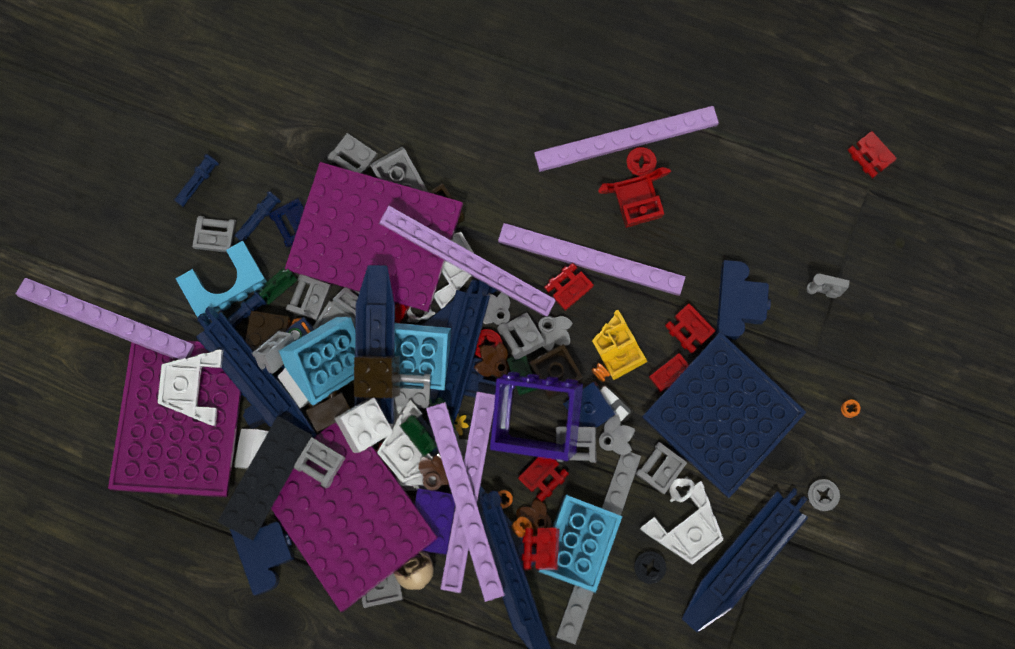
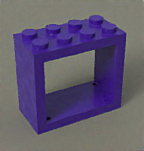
M518 372L503 374L496 381L490 450L564 461L571 459L576 455L583 384H577L578 381L566 379V382L558 381L556 377L539 379V375L528 374L527 377L520 376ZM515 386L568 392L570 401L565 443L557 444L510 437L512 397Z

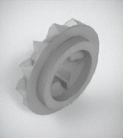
M825 479L815 481L807 493L812 506L821 511H829L835 508L840 499L838 487L833 482ZM827 490L826 496L829 500L823 499L819 502L821 496L818 494L819 491L824 492Z

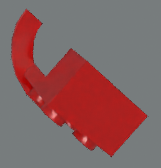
M661 167L633 179L616 183H604L598 191L600 194L615 192L626 228L663 217L664 210L660 197L656 196L652 181L668 175L671 170Z

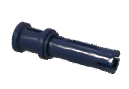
M207 154L204 155L205 158L200 165L194 168L195 173L177 197L174 198V201L182 207L185 206L202 181L210 177L209 174L214 167L219 165L216 160Z
M268 191L267 196L261 203L256 205L257 209L234 236L240 241L245 242L266 216H270L272 209L277 203L280 204L281 201Z
M257 291L253 292L254 295L246 302L243 301L241 307L227 318L234 328L246 317L250 316L251 311H256L260 306L267 304Z

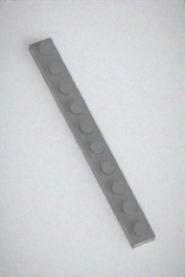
M631 452L620 455L602 509L621 515L641 458L640 455ZM574 585L556 636L557 638L576 644L593 595L592 591Z

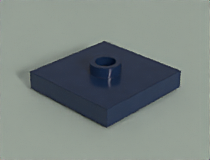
M592 382L582 390L579 427L598 428L617 414L596 382ZM570 399L564 403V406L568 411Z

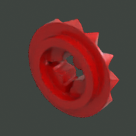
M636 148L627 157V168L632 174L638 176L653 172L656 167V157L647 148ZM641 156H643V161L647 164H643V167L640 169L639 163H636V161H639Z
M490 329L481 330L475 355L481 358L479 346L485 343V337H487L489 343L493 344L491 347L494 349L498 343L502 344V339L498 333Z

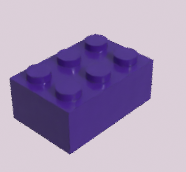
M417 489L415 506L438 537L437 540L422 551L447 555L456 508L453 495Z

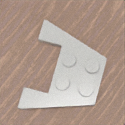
M462 232L453 235L452 241L474 253ZM447 261L444 263L442 274L449 285L437 291L434 295V299L440 309H443L454 297L456 290H460L472 276Z
M215 350L214 352L162 364L158 403L209 425L216 426L218 409L197 406L201 367L222 368L223 350Z
M411 400L407 403L392 428L393 433L386 437L377 452L402 483L422 476L419 471V462L423 456L399 426L411 415H415L417 418L422 415ZM429 453L424 456L430 460L433 459Z
M701 481L695 485L690 495V498L699 509L677 527L666 533L654 517L640 528L641 531L691 565L723 541L718 523Z

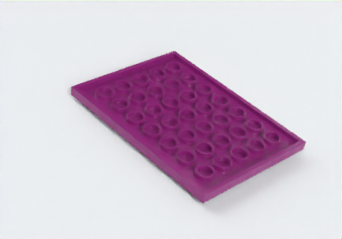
M320 162L285 270L289 269L293 273L360 292L368 265H388L394 302L429 312L445 260L382 226L379 222L387 207L391 206L452 241L463 202Z
M186 341L194 345L189 358L209 353L200 342ZM131 342L108 489L228 497L241 391L222 368L201 367L197 407L217 408L216 426L209 425L158 403L162 364L176 361V359Z
M336 422L314 437V439L345 457L344 462L333 478L332 484L329 488H325L321 485V482L305 472H299L293 468L271 509L340 612H344L437 540L438 537L385 462L378 455L375 448L370 446L360 453H353ZM307 459L306 464L323 475L327 474L328 471Z

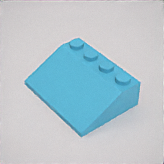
M335 317L279 350L285 369L311 405H315L329 396V394L354 380L355 327L351 317Z
M395 323L394 356H400V374H431L430 389L445 390L451 328ZM400 382V386L424 387V383Z
M563 496L552 527L559 529L558 570L537 569V571L596 593L622 516L573 497Z

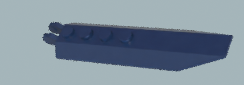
M368 265L356 302L355 357L362 355L394 356L395 303L388 265ZM355 397V406L369 398ZM375 398L387 422L394 424V398Z
M478 280L471 281L468 293L456 290L446 328H451L445 390L430 389L432 404L436 403L435 400L438 398L445 400L450 412L449 417L451 416L453 423H455L461 407L490 296L487 295L489 285L482 282L478 292ZM427 413L428 425L432 428L431 423H430V420H429V416H428V413Z
M208 306L205 313L211 321L205 315L200 314L197 319L205 330L197 335L196 338L209 353L215 350H223V371L264 421L271 427L278 416L312 435V438L316 437L317 433L272 373L268 372L266 366L263 370L259 367L252 354L254 351L222 312L218 314L214 308Z
M796 488L792 489L786 498H783L777 491L700 582L682 617V620L693 630L699 632L731 610L808 519L806 515L799 511L807 501L805 496L798 500L795 507L789 502L797 494L798 490Z
M491 491L490 494L485 493L481 496V504L484 511L479 512L504 592L502 598L512 627L529 649H551L501 505V497L497 491Z

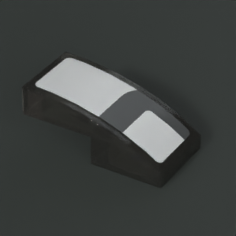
M604 384L600 389L617 412L614 416H619L621 425H623L635 412L611 388Z

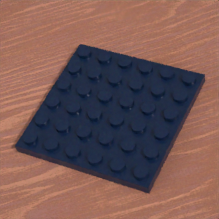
M719 332L641 418L724 496L730 498L802 418L806 411L729 339Z

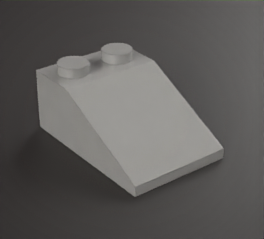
M403 147L370 164L378 179L428 192Z

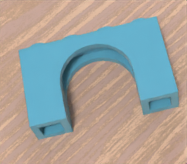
M243 241L226 250L237 270L236 282L227 292L213 294L206 291L193 269L176 278L197 317L202 314L210 319L205 313L208 306L214 308L216 312L224 311L230 308L232 303L242 301L248 297V294L265 287L264 284L267 281Z

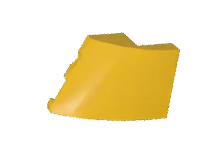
M616 310L613 318L608 324L606 323L603 326L602 331L592 340L613 380L647 363L619 310Z

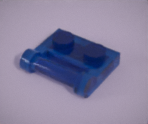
M298 198L271 212L269 215L278 227L287 248L293 245L296 234L290 236L281 216L284 214L287 216L295 233H297L304 212V208Z

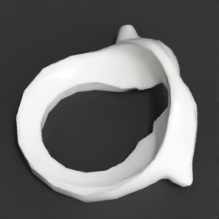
M410 307L407 311L409 317L407 322L417 323L420 320H427L435 315V312L430 307L429 312H424V316L418 318L411 312Z
M688 476L674 480L669 488L670 502L675 500L683 502L690 497L695 483L688 479ZM690 485L689 492L681 498L676 490V486Z

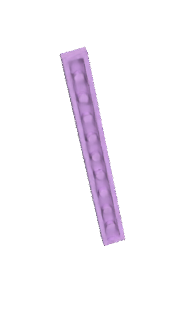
M710 106L534 152L540 172L717 126L719 122L714 107Z
M391 206L387 207L379 222L382 226L543 316H548L556 301L554 298Z
M505 223L498 240L499 243L569 264L574 263L576 266L680 296L685 276Z
M27 278L23 280L16 292V295L20 298L176 360L189 358L194 349L192 343Z
M481 392L476 394L464 466L476 505L495 402V395ZM455 508L441 589L461 593L469 547L457 508Z
M442 403L426 408L484 600L486 602L504 596L446 404Z

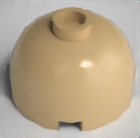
M421 551L420 555L413 557L393 574L402 587L409 590H420L432 579L434 567L429 554Z

